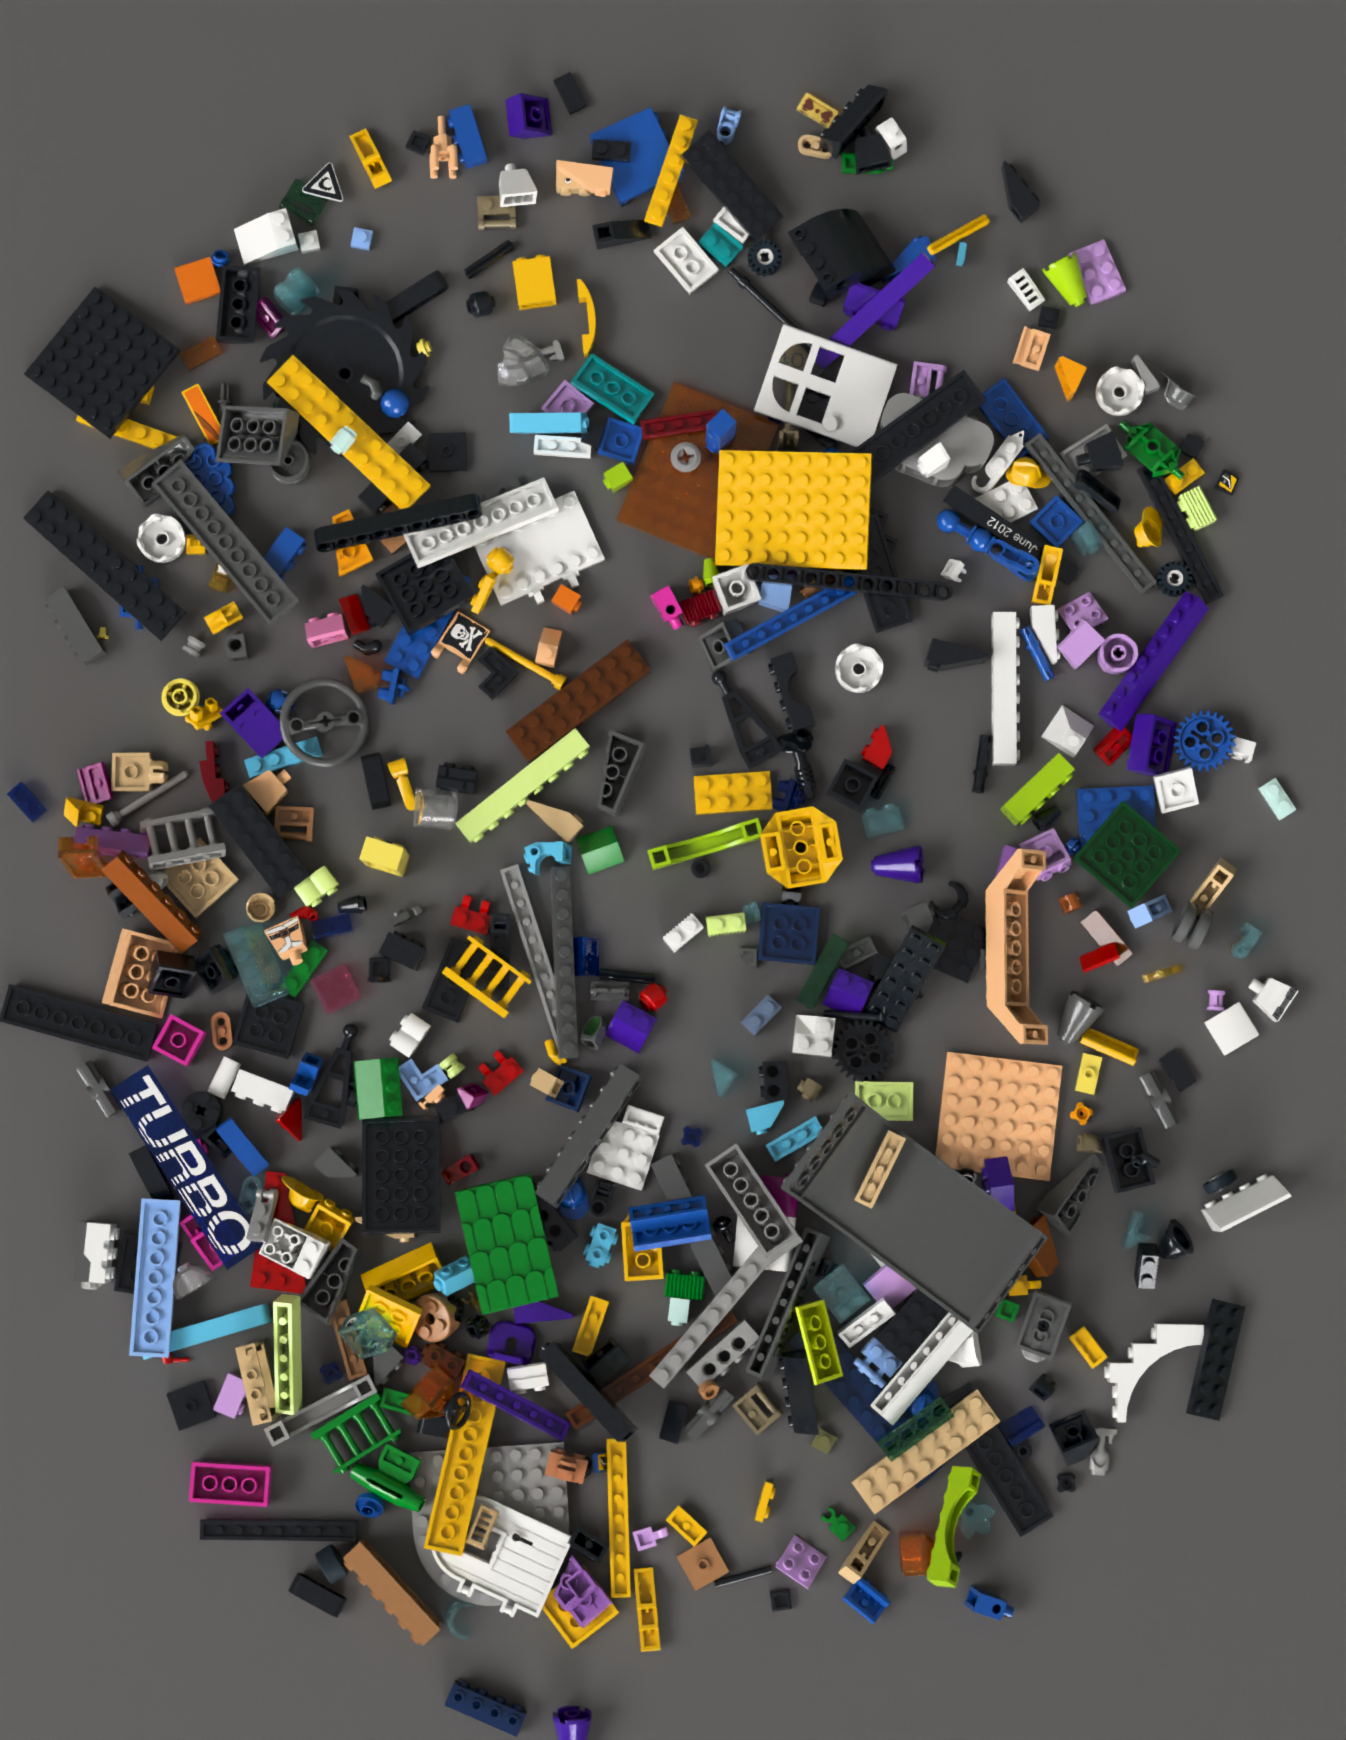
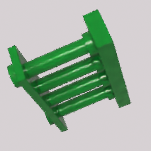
M379 1391L310 1434L314 1441L319 1438L320 1441L324 1442L338 1466L333 1470L334 1474L338 1472L340 1474L345 1473L351 1469L349 1465L385 1442L390 1441V1443H393L400 1438L399 1434L403 1430L399 1428L394 1431L381 1407H379V1400L382 1398ZM367 1407L370 1410L373 1409L388 1434L387 1437L379 1442L362 1416L364 1414L362 1410ZM351 1417L353 1420L356 1419L371 1444V1447L361 1452L346 1427L347 1423L345 1421ZM334 1428L341 1432L355 1456L347 1462H344L329 1437V1431Z

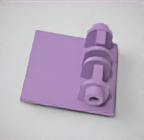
M1090 592L1057 609L1071 630L1070 633L1083 620L1087 621L1093 628L1109 620Z
M794 1535L781 1558L776 1562L775 1567L808 1589L827 1556Z

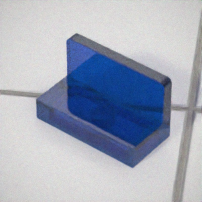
M349 913L311 922L315 941L353 933Z
M573 938L575 976L599 977L600 938Z
M1032 1406L1025 1408L999 1425L1011 1447L1046 1427Z

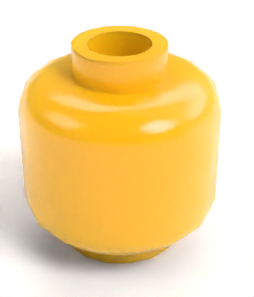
M495 547L486 556L487 565L497 575L503 573L507 575L514 568L512 565L514 557L504 547Z

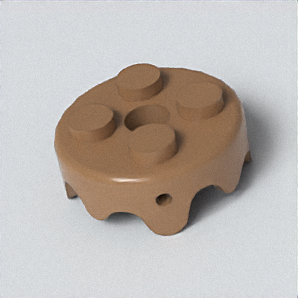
M442 1292L427 1293L413 1303L423 1309L415 1331L421 1338L429 1342H439L448 1338L460 1325V1322L455 1321L454 1318L456 1307L448 1301V1296L446 1297ZM430 1314L435 1318L434 1323L429 1318Z

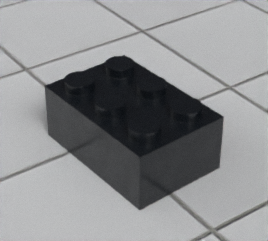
M1141 1127L1100 1136L1115 1193L1156 1184L1152 1168L1149 1164H1144L1139 1168H1134L1131 1165V1158L1134 1155L1147 1152Z

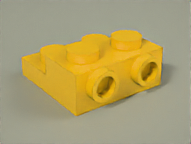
M326 1199L317 1204L304 1230L332 1242L329 1252H332L341 1238L344 1239L355 1218L352 1216L351 1211L347 1209L341 1210L335 1206L334 1201Z

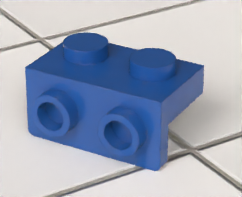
M861 1578L852 1584L842 1598L843 1601L871 1624L876 1622L885 1607L891 1603L885 1593L876 1590L872 1583L865 1578Z

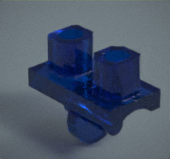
M796 780L779 781L777 791L786 793L784 800L774 798L772 804L774 809L782 812L790 810L792 802H794L792 809H798L799 804H805L806 800L801 798L802 791L797 790L796 796H794L798 785Z

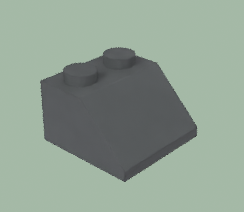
M738 618L724 621L698 637L713 671L724 668L753 653V651H750L732 661L723 645L744 633Z

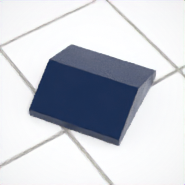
M558 1065L554 1076L564 1081V1084L555 1099L547 1095L545 1100L579 1112L592 1076L563 1065Z

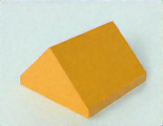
M1061 356L1054 367L1068 402L1071 401L1087 367Z

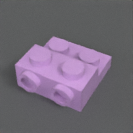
M1054 828L1019 844L1020 849L1046 851V871L1040 873L1036 879L1037 881H1047L1052 877L1053 873L1058 871L1059 873H1064L1072 865L1071 858Z

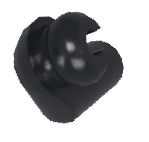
M357 639L353 644V648L367 656L378 653L382 647V643L379 640L365 644Z

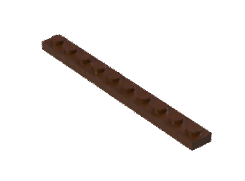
M731 1310L699 1348L738 1322ZM681 1337L602 1390L616 1404L651 1381L652 1378L649 1375ZM582 1403L566 1413L575 1430L595 1418Z

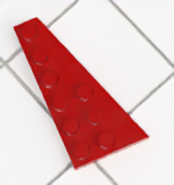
M266 1171L264 1188L266 1190L277 1189L279 1192L272 1223L274 1218H277L295 1226L294 1212L289 1200L290 1190L282 1181V1177L287 1176V1174ZM256 1242L250 1287L302 1294L307 1287L305 1277L259 1254L264 1242Z

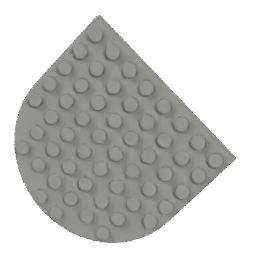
M564 1441L487 1447L477 1495L491 1498L569 1534L567 1481L544 1475L550 1450L554 1451L555 1448L565 1450ZM446 1450L409 1452V1454L422 1460L415 1477L410 1481V1487L425 1498L422 1509L419 1512L412 1511L414 1542L425 1570L443 1590L460 1600L483 1606L502 1605L503 1601L477 1589H474L471 1597L462 1592H457L460 1581L450 1577L440 1568L433 1556L432 1550L423 1548ZM470 1521V1526H469L468 1534H469V1531H470V1529H471V1527H472V1524H473V1522H471V1521ZM476 1527L475 1531L486 1534L485 1530ZM492 1531L484 1550L465 1543L464 1550L489 1561L492 1553L496 1551V1544L501 1535ZM517 1533L513 1534L515 1540H520L532 1546L533 1542L520 1537ZM473 1535V1539L480 1542L483 1541L482 1538ZM466 1579L464 1585L471 1588L473 1581ZM509 1599L508 1602H507V1604H510V1603H513V1602H516V1601H513V1600Z

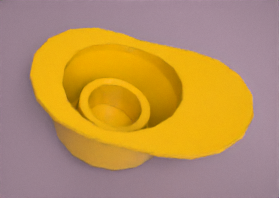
M1028 457L1017 459L1006 471L1008 481L1018 486L1044 488L1051 482V479L1040 465H1037L1033 459Z
M1151 506L1143 510L1142 521L1134 528L1138 547L1161 546L1162 521L1158 512Z
M290 1176L282 1177L283 1183L290 1188L289 1200L297 1209L310 1213L317 1201L324 1200V1196L320 1192L309 1188L299 1180Z

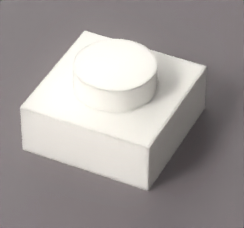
M316 230L298 234L302 254L321 250Z

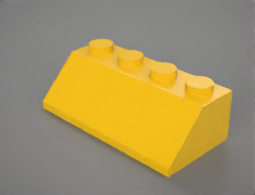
M430 1242L360 1276L365 1291H367L371 1284L392 1295L398 1296L400 1299L410 1301L435 1289L434 1272L441 1269L443 1265L434 1246Z

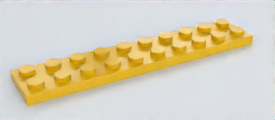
M294 355L267 381L269 386L329 442L340 428H344L345 425L351 428L357 434L355 437L356 441L345 454H341L399 509L412 507L431 487L418 472Z
M468 1354L461 1384L468 1370H472L501 1385L506 1362ZM460 1388L459 1392L467 1393L471 1399V1412L463 1427L458 1430L450 1429L423 1548L463 1557L496 1406ZM464 1398L457 1400L459 1405L465 1404ZM464 1412L458 1418L457 1423L462 1419Z

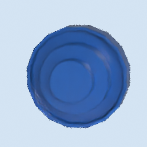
M373 1493L360 1494L355 1503L356 1510L361 1515L369 1518L379 1517L383 1513L385 1506L384 1501Z

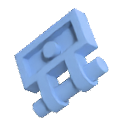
M874 1337L860 1351L866 1356L863 1361L858 1357L853 1361V1364L857 1366V1370L865 1373L870 1378V1381L874 1385L877 1384L880 1388H883L886 1384L882 1379V1375L885 1373L891 1378L902 1364L896 1356ZM871 1362L878 1367L875 1372L869 1367Z

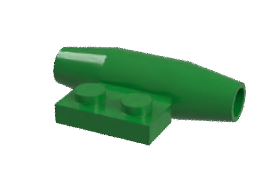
M386 1443L378 1460L379 1469L360 1463L355 1464L350 1477L365 1489L396 1506L419 1512L422 1509L425 1498L407 1484L415 1477L422 1462L421 1459L390 1443Z

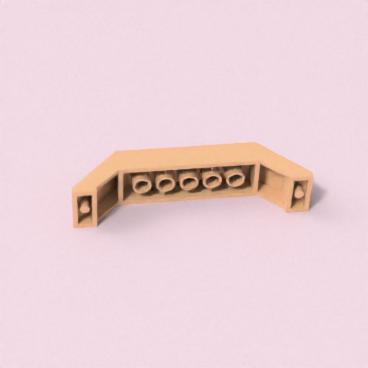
M1017 849L986 889L987 1007L1020 1044L1048 1045V1025H1043L1029 1007L1028 890L1040 873L1046 871V851Z

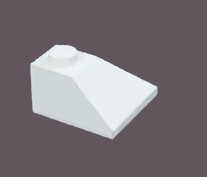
M748 564L712 577L723 616L742 610L761 600L756 583L748 581L744 575ZM749 569V575L753 577L751 570Z
M1062 705L1041 737L1073 758L1089 736L1094 725Z

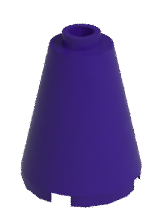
M916 845L875 856L874 860H871V871L875 872L876 876L917 884L923 883L924 869H922V863H924L922 846Z
M565 1706L558 1708L557 1713L554 1711L553 1722L558 1740H587L592 1719L591 1710L585 1708V1711L579 1710V1706Z

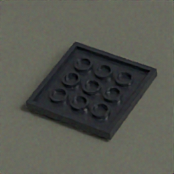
M410 553L375 573L409 636L472 601L474 597L470 586L452 555L418 568Z

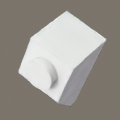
M942 443L936 444L918 459L919 464H917L920 473L922 475L925 474L927 478L948 466L950 457Z

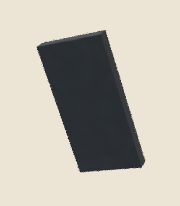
M452 937L422 1008L458 1023L470 993L445 976L442 971L445 967L449 969L452 966L454 967L470 944ZM477 948L460 971V977L464 980L470 978L487 953Z

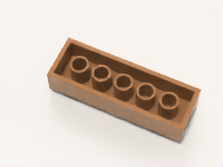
M364 1537L346 1553L343 1559L347 1569L350 1571L354 1570L357 1573L359 1582L363 1586L368 1585L372 1590L370 1591L371 1595L377 1601L380 1599L385 1604L383 1606L390 1615L394 1614L399 1619L397 1623L402 1629L405 1630L407 1628L412 1635L410 1637L416 1644L421 1643L424 1646L441 1630L443 1623Z

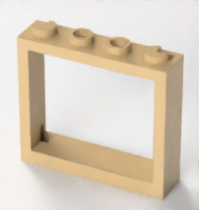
M264 1339L236 1347L252 1424L255 1426L271 1422L281 1416V1414H271L270 1408L275 1407V1387ZM261 1345L262 1350L257 1351L256 1347Z

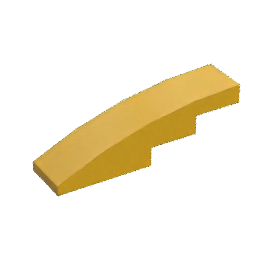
M653 1567L634 1569L641 1652L661 1650Z

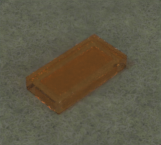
M213 336L180 353L189 371L223 354Z

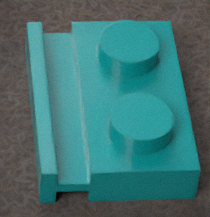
M716 223L697 243L700 248L725 268L730 265L744 248L741 243Z

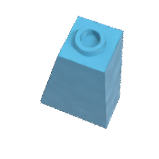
M509 413L510 433H587V428H589L587 413Z

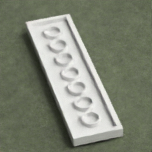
M543 477L482 502V515L477 519L403 534L417 567H423L558 512L559 508L545 478Z

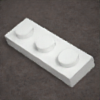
M535 435L534 455L590 459L591 446L581 443V438Z
M883 1297L839 1329L837 1334L851 1348L896 1314L895 1310Z

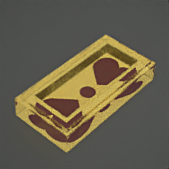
M807 92L796 109L829 129L831 122L838 115L837 110Z

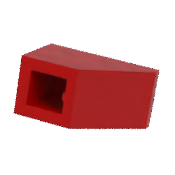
M883 725L879 729L875 727L870 736L873 741L870 746L866 744L861 753L864 755L862 761L881 771L892 754L887 732Z

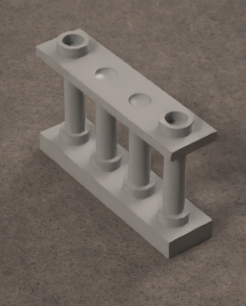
M210 807L202 808L200 811L157 819L147 818L140 822V833L147 832L152 855L148 857L149 871L226 856L225 843H219L216 839L212 819H216V815ZM200 821L205 822L210 843L202 847L197 843L193 823ZM185 824L190 848L181 850L178 847L174 826ZM163 828L167 830L171 847L170 853L165 854L160 853L155 830Z

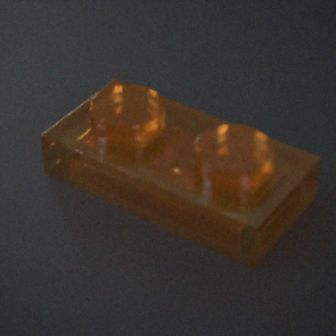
M678 183L668 209L673 225L691 219Z

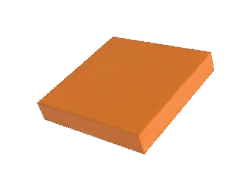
M210 257L174 268L186 305L220 294V285Z

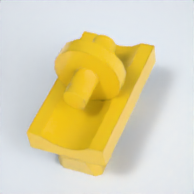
M234 601L204 617L213 635L244 619Z
M210 697L205 700V706L190 708V714L185 717V721L191 723L196 730L203 727L208 731L212 728L211 722L222 717L220 712L223 709L218 706V702Z

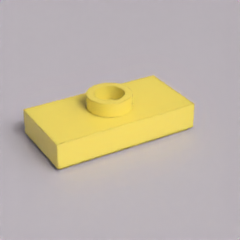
M1086 1053L1082 1054L1075 1091L1094 1095L1102 1057Z

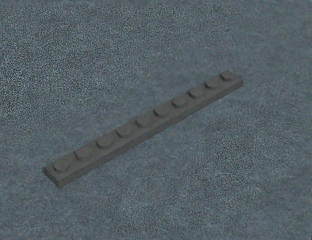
M1041 433L1024 445L1137 591L1143 594L1156 584L1157 581L1092 498L1085 491L1074 487L1076 478Z
M550 867L558 1059L578 1058L570 867Z

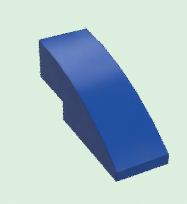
M231 1117L215 1129L254 1177L269 1166L265 1156Z

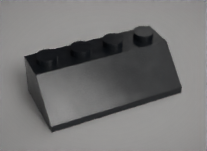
M867 85L864 90L861 88L855 95L856 99L852 103L849 101L843 108L844 112L842 115H837L831 122L832 126L829 129L825 128L820 134V147L837 159L859 134V129L865 127L883 107L888 90L873 85Z
M805 1349L782 1352V1359H779L780 1370L785 1372L782 1384L783 1389H787L788 1397H785L786 1409L790 1408L791 1416H787L789 1428L793 1427L794 1433L819 1435L808 1358Z

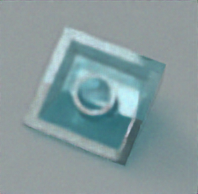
M843 1264L812 1288L819 1298L825 1301L826 1307L840 1324L871 1300Z

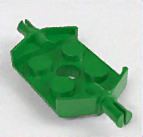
M1125 420L1119 424V427L1128 435L1124 451L1127 449L1151 470L1153 478L1173 473L1179 480L1185 476V473L1177 467L1181 449L1151 423L1131 427ZM1155 444L1158 449L1151 450L1148 448V445Z

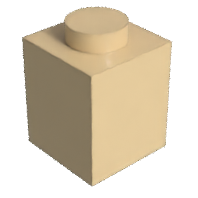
M538 1068L537 1072L532 1075L529 1085L555 1099L564 1081Z

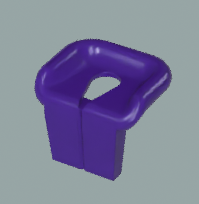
M499 1321L491 1328L486 1350L487 1355L492 1359L527 1365L533 1357L536 1334L527 1325ZM508 1337H515L517 1339V1346L513 1354L506 1353V1340Z

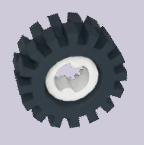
M762 239L761 242L757 241L754 246H751L748 253V265L757 275L762 274V276L766 277V274L771 276L781 266L782 252H780V247H777L775 242L771 243V240L764 241ZM763 253L768 254L770 260L763 262L760 255Z
M1170 561L1164 564L1158 571L1156 584L1159 585L1158 589H1161L1164 595L1166 593L1169 597L1181 596L1191 586L1192 572L1188 570L1189 567L1187 565H1183V562ZM1171 574L1178 575L1179 579L1176 584L1170 581Z

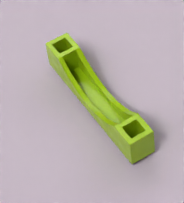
M755 818L703 836L647 850L654 871L759 840L762 829L759 819Z
M952 1466L951 1473L948 1476L943 1509L940 1512V1522L935 1534L936 1540L931 1551V1562L927 1569V1580L935 1586L957 1587L960 1566L954 1551V1535L963 1509L978 1492L981 1474L973 1467Z

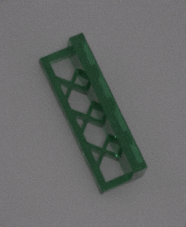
M834 932L830 936L796 999L806 1005V1008L809 1010H813L850 943V941Z
M940 1396L877 1443L892 1462L954 1417V1414ZM939 1404H942L940 1408L934 1411L935 1407H937ZM926 1417L925 1419H923L922 1421H920V1422L918 1423V1420H919L920 1418ZM905 1429H909L902 1435V1431H904ZM890 1440H893V1442H891L889 1445H887L886 1447L884 1446V1444H886Z

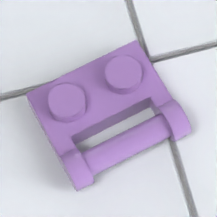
M914 361L909 394L927 397L929 395L932 371L937 372L935 390L941 387L944 381V374L947 373V366Z

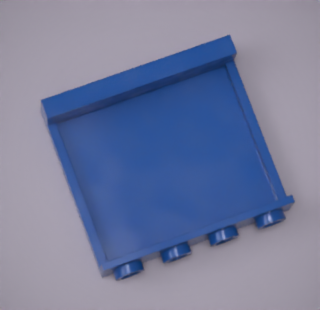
M651 107L589 135L592 146L593 139L631 142L630 163L600 161L602 166L613 167L612 189L621 207L627 205L628 200L655 189L669 148L667 132L664 128L661 129L658 113L653 112ZM682 168V171H681L679 180H682V177H683V174H682V173L684 172V169H683V168Z

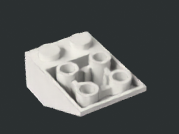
M274 1218L267 1243H263L259 1254L307 1279H312L322 1266L332 1242L317 1234Z

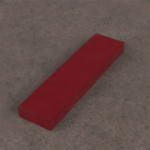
M712 409L640 420L643 440L706 431V425L716 416V410Z

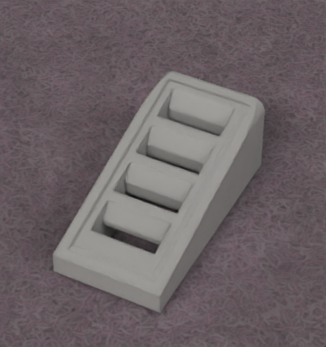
M1138 355L1134 356L1131 364L1137 376L1144 382L1143 395L1158 391L1161 386L1141 358Z

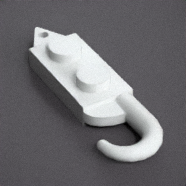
M1024 431L1012 436L1008 435L987 463L985 472L990 480L985 487L977 486V476L974 475L971 484L976 492L984 494L994 488L1024 448Z

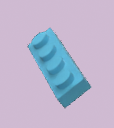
M317 736L296 743L300 749L314 757L323 755ZM287 746L270 751L262 759L257 755L244 760L250 779L268 770L273 772L304 762L297 758Z

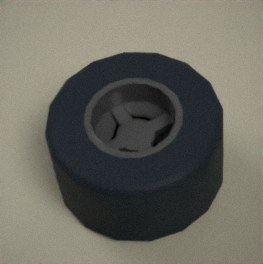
M332 1544L315 1554L322 1572L331 1584L348 1575L349 1572L344 1565L342 1557Z

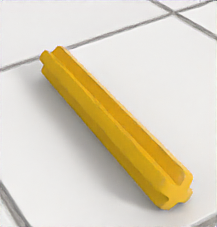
M983 214L929 244L927 250L931 255H934L986 226L990 220L986 214Z

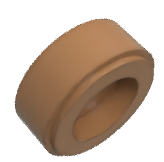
M706 1380L699 1387V1394L705 1400L714 1398L719 1391V1386L714 1380Z

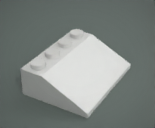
M1263 1174L1256 1178L1257 1182L1251 1185L1249 1182L1239 1187V1191L1235 1193L1230 1191L1222 1195V1200L1218 1202L1212 1200L1206 1203V1208L1201 1211L1212 1231L1223 1232L1292 1196L1273 1175L1267 1176V1174Z

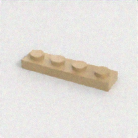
M890 1130L887 1131L854 1198L855 1201L871 1209L873 1208L906 1140L905 1137Z

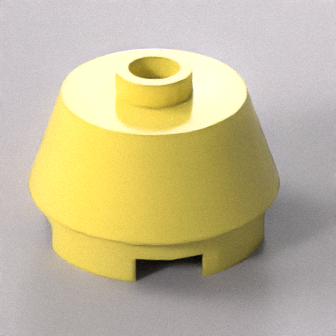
M184 678L170 681L162 692L164 708L175 716L190 714V708L198 706L200 701L197 686L192 681Z

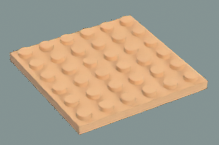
M947 1052L935 1156L954 1170L970 1168L981 1173V1168L984 1167V1159L1007 1156L1012 1177L1050 1181L1062 1066Z

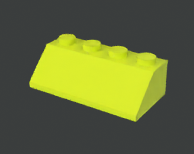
M819 1300L795 1306L814 1385L842 1377L843 1373L825 1301Z

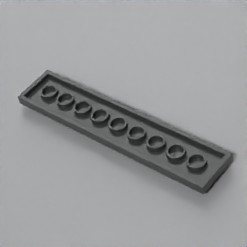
M181 459L151 483L270 626H273L300 603L297 597Z

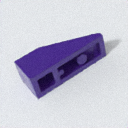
M543 1301L514 1307L515 1324L574 1318L573 1313Z

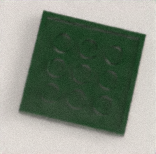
M1122 801L1074 856L1073 860L1132 909L1182 850L1127 803Z

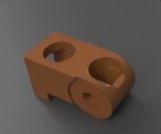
M1077 891L1057 899L1064 915L1082 908Z

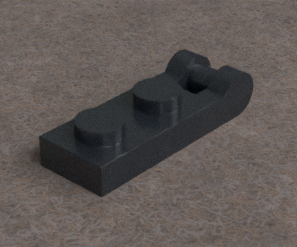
M1078 470L1074 487L1085 491L1090 498L1096 500L1105 510H1108L1113 515L1118 512L1121 498L1086 470Z

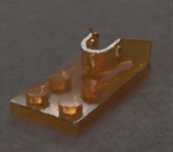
M88 836L86 844L77 843L74 837H58V859L73 879L107 877L101 871L106 861L98 851V836Z

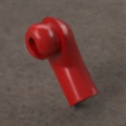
M303 906L289 914L291 918L298 916L299 919L304 918L309 921H316L319 917L317 910L307 906Z

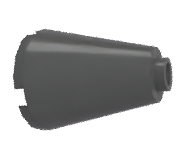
M1071 990L1057 1032L1058 1040L1065 1045H1069V1043L1074 1044L1105 1010V1008H1102L1099 1003L1091 998L1078 996L1079 992Z

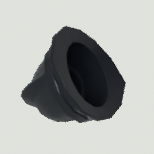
M1171 1219L1165 1235L1159 1243L1158 1251L1160 1257L1173 1260L1186 1254H1193L1194 1248L1188 1232L1176 1219Z

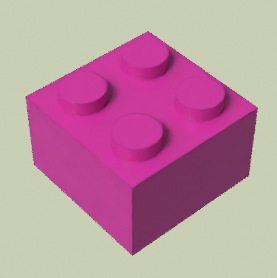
M170 1014L152 1049L184 1066L190 1067L207 1032Z

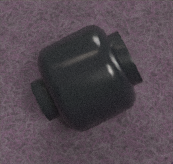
M487 291L472 293L469 299L466 300L469 314L476 318L490 315L493 307L496 305L494 297L490 296Z

